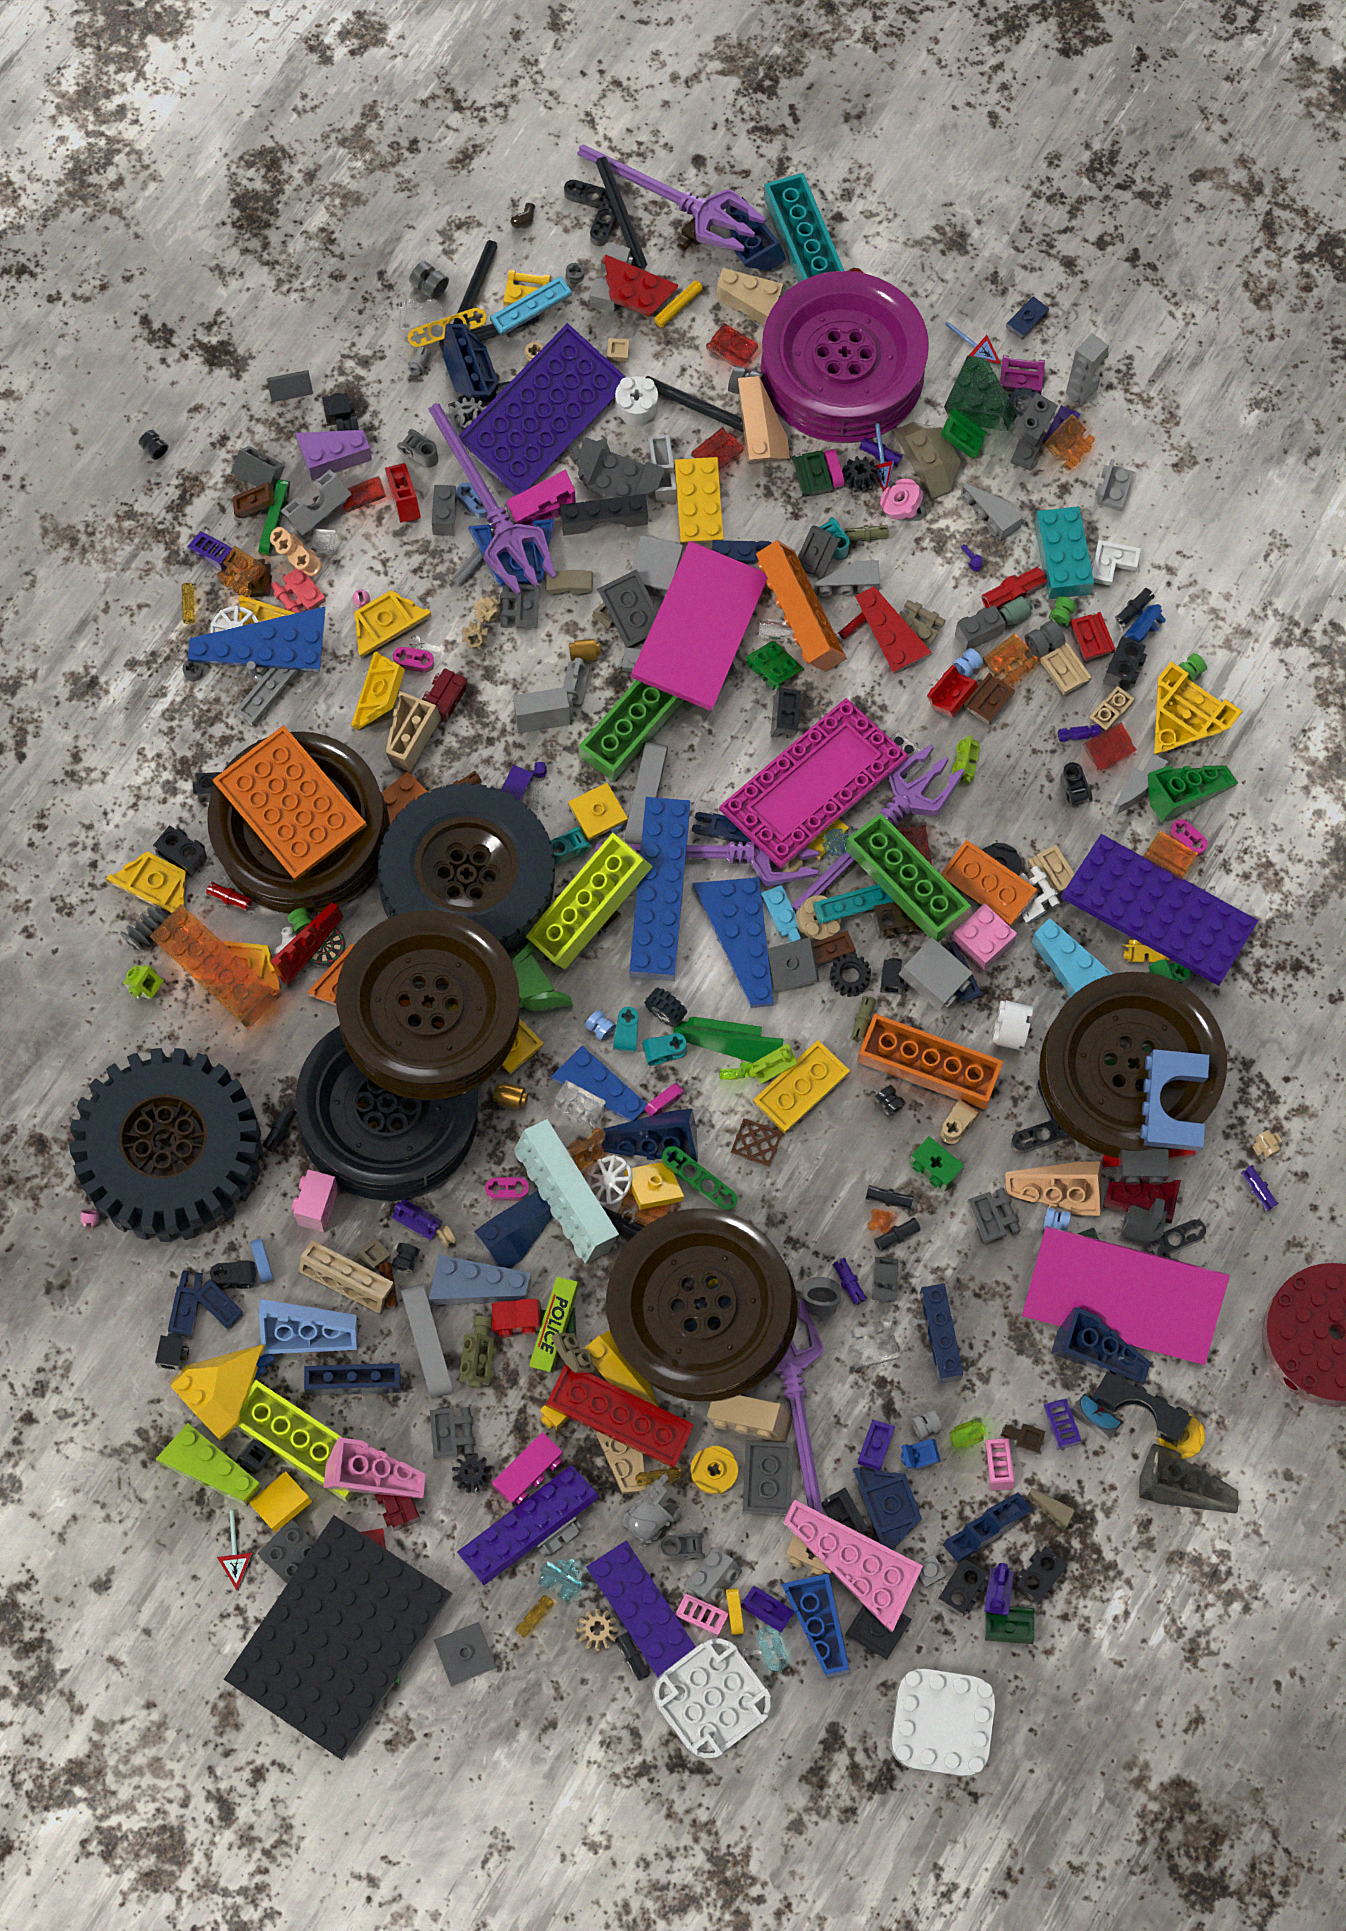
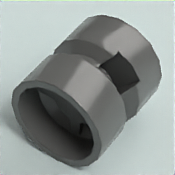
M422 261L413 269L409 282L419 290H423V293L432 300H436L446 290L449 278L439 270L436 271L428 262Z
M735 365L730 376L728 392L739 394L738 378L759 376L763 383L764 373L756 370L748 373L746 367Z
M1053 620L1041 625L1040 630L1034 629L1024 636L1027 648L1036 659L1049 654L1050 649L1056 650L1066 643L1061 628Z

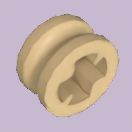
M539 342L529 343L525 348L526 359L530 362L536 356L532 355L533 350H537L538 354L543 345Z
M447 1225L444 1226L443 1230H436L446 1249L449 1248V1244L457 1243Z

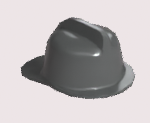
M827 1277L810 1278L804 1284L806 1309L808 1313L818 1316L819 1322H822L824 1317L834 1315L838 1304L841 1302L840 1285L835 1280Z

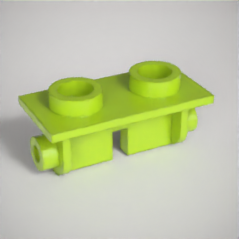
M972 735L958 742L956 746V761L952 766L953 774L960 769H964L962 776L964 783H971V780L974 779L976 765L969 761H977L980 749L979 742L972 740Z
M787 1043L752 1063L749 1073L752 1078L757 1077L761 1085L795 1066L798 1062L790 1044Z

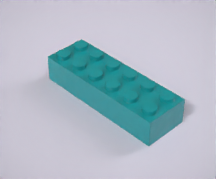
M804 172L765 183L763 198L798 283L815 275L844 271Z

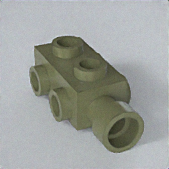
M474 1316L472 1326L475 1328L474 1334L464 1335L459 1381L467 1383L468 1387L473 1389H482L483 1385H489L494 1376L491 1363L492 1358L496 1354V1346L494 1345V1338L488 1337L492 1318L487 1316Z

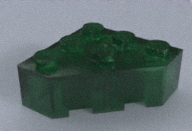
M967 355L944 405L948 418L950 416L949 412L956 409L979 427L1008 432L1015 417L1009 397L987 358Z

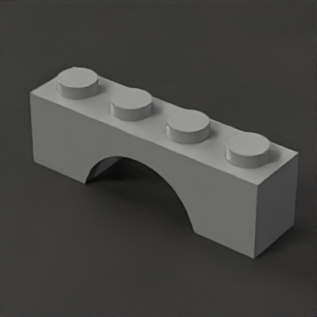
M1093 333L1075 351L1066 389L1068 397L1080 405H1083L1098 389L1100 378L1095 375V372L1106 357L1109 347L1108 344Z

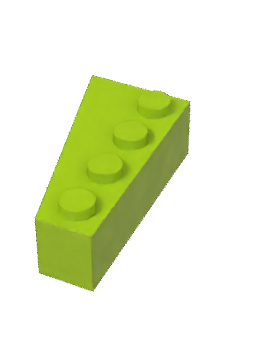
M189 1423L181 1429L156 1458L160 1466L187 1477L244 1506H247L248 1502L262 1489L256 1479Z

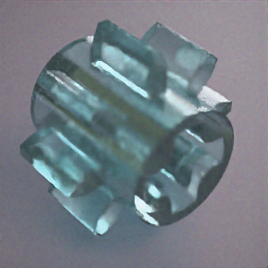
M841 828L828 831L826 836H823L824 843L822 845L825 852L829 851L831 856L843 855L846 852L847 838H849L848 833L844 834Z

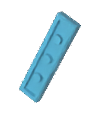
M560 276L490 316V321L502 336L572 296V291Z

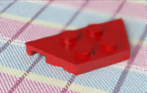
M606 254L602 258V264H605L607 271L605 277L609 286L610 300L648 317L678 288L676 283Z

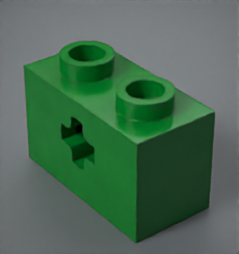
M930 1136L911 1155L909 1162L915 1172L920 1175L923 1173L929 1178L932 1186L936 1189L941 1188L943 1191L947 1190L964 1168L963 1163ZM936 1163L939 1164V1167H938V1166H936L935 1168L931 1167L932 1164H933V1165L936 1164Z

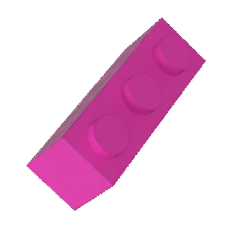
M542 1432L492 1482V1487L512 1507L516 1503L520 1505L528 1498L529 1494L527 1492L533 1486L537 1488L546 1479L544 1475L550 1469L554 1471L563 1462L561 1459L563 1452Z

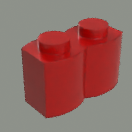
M538 1299L491 1303L492 1329L499 1337H513V1334L518 1332L529 1336L535 1335L536 1331H540L542 1317L541 1302Z

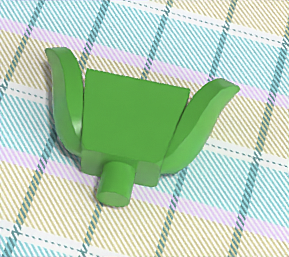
M528 939L525 945L510 958L518 979L519 1008L524 1007L530 1011H546L560 1007H572L570 996L554 991V987L533 957L532 953L535 945Z

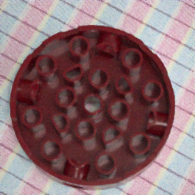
M1322 1263L1297 1272L1274 1295L1264 1316L1262 1329L1263 1349L1266 1352L1269 1365L1274 1374L1294 1394L1311 1403L1316 1402L1329 1405V1407H1346V1264ZM1329 1331L1337 1332L1339 1339H1334Z

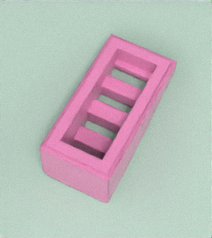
M1009 1438L985 1440L990 1490L1014 1489ZM1005 1448V1452H992L991 1450ZM1006 1458L1005 1461H993V1459ZM997 1468H1007V1470L994 1471Z
M685 1593L675 1615L719 1637L729 1613ZM688 1603H693L689 1614H683ZM699 1606L702 1609L697 1619H694L692 1617ZM707 1610L711 1613L706 1623H703L701 1620ZM714 1616H719L715 1626H710Z

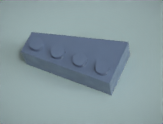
M439 1255L428 1299L430 1306L469 1303L483 1304L527 1299L531 1284V1273Z

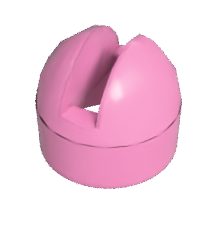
M364 589L357 590L353 594V603L357 608H361L370 602V595ZM359 595L363 596L364 601L360 602Z
M81 1210L80 1220L82 1225L87 1227V1223H91V1227L96 1226L99 1221L100 1212L96 1210Z

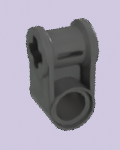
M409 429L407 437L403 442L397 444L398 450L406 457L412 458L425 467L435 466L439 458L436 444L416 430Z
M686 1533L665 1536L659 1545V1555L667 1561L705 1559V1554L702 1552L704 1534ZM673 1543L676 1546V1551L674 1553H667L663 1545Z

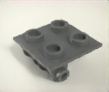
M291 1519L257 1554L288 1584L315 1542Z

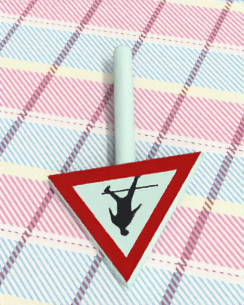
M231 1509L229 1513L232 1555L217 1558L236 1591H238L252 1553L237 1554L234 1510Z

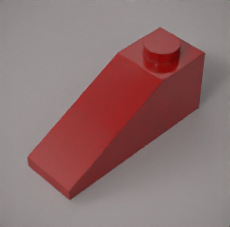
M406 463L385 467L400 523L411 522L421 518L417 496Z

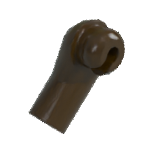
M526 203L524 212L511 217V225L519 228L530 225L533 221L535 205L533 203Z

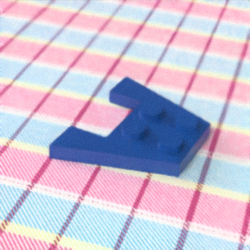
M554 519L534 520L532 526L540 527L543 530L549 548ZM489 524L469 526L468 530L484 558L485 550L493 539L491 526ZM533 541L522 543L528 564L534 568L537 582L542 583L544 559ZM502 552L497 556L507 574L516 576L519 585L532 584L524 576L523 569L508 552ZM488 565L498 586L503 587L507 585Z

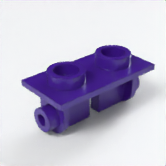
M407 1200L397 1202L394 1207L395 1212L391 1219L430 1241L443 1222Z
M999 1563L996 1568H990L984 1612L1006 1616L1009 1614L1014 1572L1010 1571L1006 1563Z

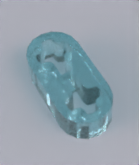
M771 1626L761 1628L757 1635V1643L764 1662L771 1672H781L787 1665V1655L779 1634ZM764 1632L774 1635L771 1640L773 1647L769 1648L767 1641L762 1642L761 1638L764 1637ZM772 1651H775L778 1658L782 1657L783 1660L780 1662V1667L770 1664V1661L773 1659Z

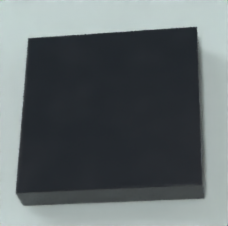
M863 1605L845 1635L887 1661L912 1619L901 1613L893 1632H890Z

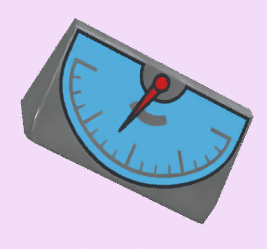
M1085 1393L1071 1409L1073 1415L1107 1441L1122 1424L1120 1420Z

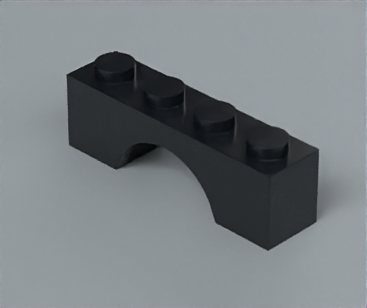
M645 494L562 504L560 505V519L563 536L585 533L590 527L605 522H617L626 527L648 525Z
M1107 1371L1094 1393L1093 1400L1113 1413L1122 1407L1131 1405L1146 1409L1156 1422V1436L1175 1447H1178L1191 1424L1192 1417L1189 1416L1185 1409L1172 1407L1163 1397L1159 1395L1152 1396L1147 1393L1143 1386L1130 1384L1124 1376L1116 1372L1112 1374Z

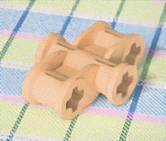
M277 527L272 531L270 536L271 543L276 547L278 553L287 555L289 562L295 568L303 570L307 575L313 577L320 573L322 562L316 556L315 551L305 549L303 542L296 535L289 533L282 527Z

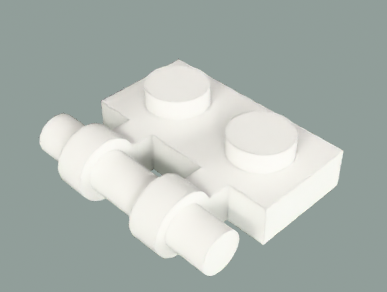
M1039 866L1031 869L1034 875L1031 879H1028L1024 873L1019 875V877L1034 887L1039 884L1044 892L1040 896L1036 894L1023 911L1022 916L1028 924L1047 912L1043 905L1044 903L1049 901L1052 908L1060 904L1057 899L1058 894L1055 889L1050 887L1047 882L1048 877L1045 872H1041Z

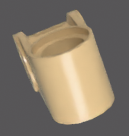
M960 1099L942 1125L941 1140L947 1145L957 1144L965 1132L973 1125L980 1112Z

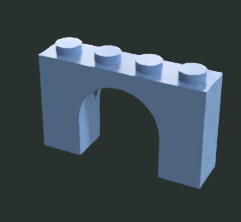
M1153 1049L1150 1056H1146L1145 1070H1149L1148 1079L1144 1081V1093H1147V1102H1143L1142 1115L1146 1116L1145 1125L1142 1124L1140 1137L1144 1139L1145 1146L1200 1151L1204 1147L1205 1124L1181 1122L1169 1117L1161 1106L1160 1092L1163 1085L1173 1080L1205 1082L1208 1078L1209 1055Z

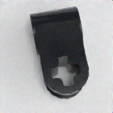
M1075 762L1066 764L1060 780L1069 807H1074L1075 804L1085 801L1088 803L1092 802V792L1081 765ZM1068 772H1072V773H1074L1077 777H1076V778H1070V777L1067 775V773H1068Z
M243 1260L217 1263L210 1269L211 1280L222 1290L253 1288L256 1286L255 1262ZM219 1273H224L223 1279H218Z

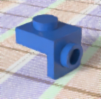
M933 1438L913 1445L905 1444L901 1446V1459L908 1469L918 1470L941 1462L936 1440Z

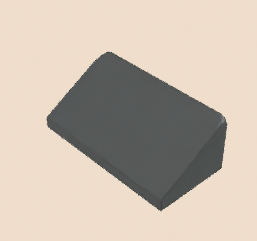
M309 370L267 378L272 402L313 394Z

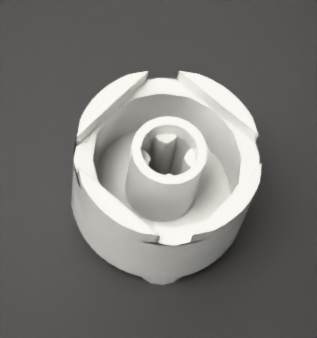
M640 376L625 377L618 385L615 393L616 413L627 425L643 426L656 416L658 411V391L653 380Z
M1007 1000L1000 1001L998 1019L994 1023L992 1032V1043L1023 1051L1030 1028V1020L1028 1019L1029 1016L1032 1017L1033 1006Z

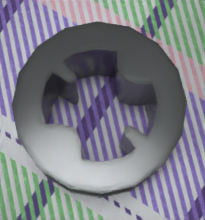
M579 263L569 264L566 267L565 274L567 281L572 284L580 283L584 279V267ZM574 270L577 271V275H573Z
M188 660L184 663L182 670L187 680L195 682L201 679L203 676L201 663L188 662ZM191 667H195V669H196L195 672H196V673L191 674V673H190V671H191L190 668H191Z

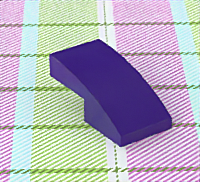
M513 764L501 788V792H507L515 796L516 800L523 801L524 794L533 779V773Z

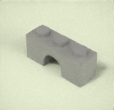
M606 243L602 258L606 254L630 265L633 264V257H630V248ZM601 258V272L607 273L605 264H602ZM595 278L590 292V307L614 312L617 303L610 300L609 286L606 279Z
M328 470L314 482L319 491V497L315 503L305 505L296 497L281 510L293 528L302 536L305 533L311 532L319 521L326 519L332 510L344 504L351 495L340 478L331 470Z

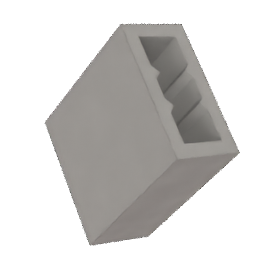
M641 535L630 572L637 569L649 595L664 599L682 559L683 545L676 541H664L654 536Z
M566 687L513 695L518 734L570 725V717L574 716L571 694L567 695Z
M931 937L905 964L898 975L936 1009L940 1010L944 1005L949 1007L957 998L954 994L958 990L963 992L971 982L968 979L973 972Z

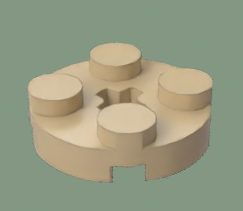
M821 895L806 899L796 912L798 929L813 941L833 936L839 931L841 919L820 925L818 920H814L816 914L812 903L827 899V897Z

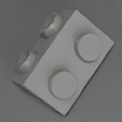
M713 1547L684 1585L687 1589L704 1599L706 1603L716 1606L723 1599L726 1589H729L738 1580L742 1569L732 1558Z

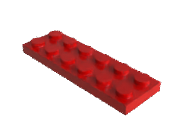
M566 1363L545 1404L546 1407L673 1469L694 1424L590 1373H575Z

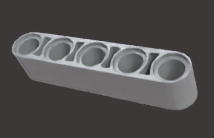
M651 742L645 743L626 827L625 842L641 844L645 799L646 797L658 798L668 746Z
M424 1284L402 1289V1297L430 1398L452 1393L453 1388Z

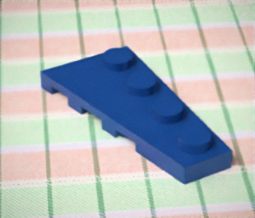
M583 1045L551 1076V1080L561 1083L568 1087L569 1090L585 1096L595 1104L598 1103L628 1122L637 1120L645 1112L644 1108L647 1103Z

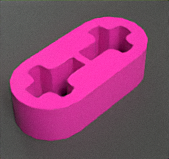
M836 450L824 451L823 454L832 487L844 486V477Z
M399 647L393 653V661L405 670L427 673L434 667V657L429 651ZM402 654L406 655L404 661L399 659V657H402ZM427 658L428 662L425 665H421V661Z
M1183 819L1174 821L1170 829L1171 837L1190 855L1195 857L1203 855L1208 845L1206 838L1188 821ZM1183 827L1185 829L1184 833L1180 832L1178 834L1176 832L1177 828L1181 829ZM1198 842L1201 843L1200 848H1199V847H1197V848H1193V847H1192L1194 843H1195V844H1197Z
M674 1083L650 1101L644 1110L649 1116L660 1114L678 1101L685 1091L678 1083Z
M519 1177L491 1178L486 1183L485 1191L488 1198L494 1201H520L529 1195V1184L525 1179ZM494 1184H498L500 1189L506 1190H498V1194H493V1190L489 1189H492ZM517 1184H521L525 1190H521V1194H517L516 1190H509V1188H516Z

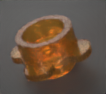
M873 1209L871 1211V1221L868 1222L869 1230H878L882 1234L890 1231L889 1224L893 1220V1214Z

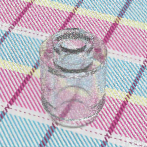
M760 620L759 638H764V641L784 643L785 638L789 639L791 627L782 620Z

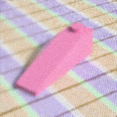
M339 1437L326 1463L324 1488L423 1498L426 1474L404 1462L395 1460L383 1451L376 1450L362 1440Z

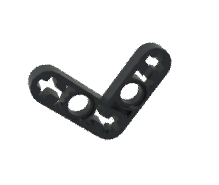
M572 179L567 181L564 185V195L568 200L598 209L590 230V240L595 246H604L608 242L617 220L612 204L609 203L610 199L606 189ZM573 188L577 189L573 193L570 192V190H573ZM594 192L599 196L593 200L589 199L587 195ZM603 215H609L612 219L609 222H603L600 218ZM600 228H602V229H603V236H600V238H597L596 236L599 235V233H600Z
M1040 1079L1037 1082L1036 1091L1049 1121L1018 1131L1013 1135L1011 1148L1019 1154L1028 1153L1070 1137L1063 1129L1059 1130L1060 1125L1054 1120L1045 1102ZM1046 1130L1049 1133V1138L1044 1141L1038 1139L1037 1131ZM1030 1133H1032L1033 1141H1027L1025 1147H1022L1021 1144H1016L1018 1138L1025 1141L1030 1138Z
M1200 1220L1188 1221L1163 1232L1162 1237L1158 1240L1145 1242L1142 1251L1155 1254L1154 1251L1149 1252L1148 1250L1150 1244L1159 1247L1157 1250L1158 1256L1163 1255L1171 1259L1169 1254L1201 1241L1206 1234V1226ZM1192 1226L1195 1229H1200L1198 1236L1192 1233L1185 1238V1234L1191 1231ZM1171 1234L1178 1235L1181 1240L1180 1244L1176 1246L1171 1245L1168 1241V1236Z

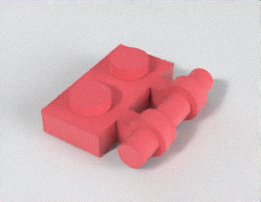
M297 568L282 577L285 586H280L277 582L271 584V589L274 591L273 595L277 600L282 601L285 605V610L294 613L301 612L299 610L301 607H304L306 611L312 610L326 601L325 596L303 570H298ZM293 593L297 599L291 600L288 595Z

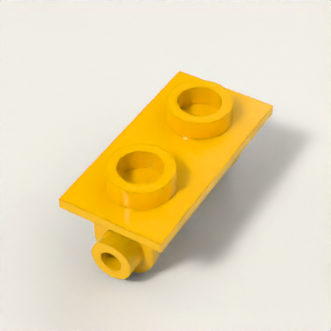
M1129 939V943H1123V946L1128 947V951L1124 950L1123 958L1128 960V962H1144L1145 953L1149 954L1148 962H1156L1162 959L1169 961V958L1135 939Z

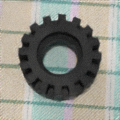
M846 953L845 957L840 955L838 960H834L830 970L831 986L834 985L836 992L839 990L842 996L846 993L848 994L847 997H851L852 994L856 997L859 995V992L863 993L866 987L868 988L871 978V967L869 968L868 961L864 962V957L860 956L858 958L855 953H853V956H850V953ZM844 969H856L859 973V978L855 982L845 981L842 978Z

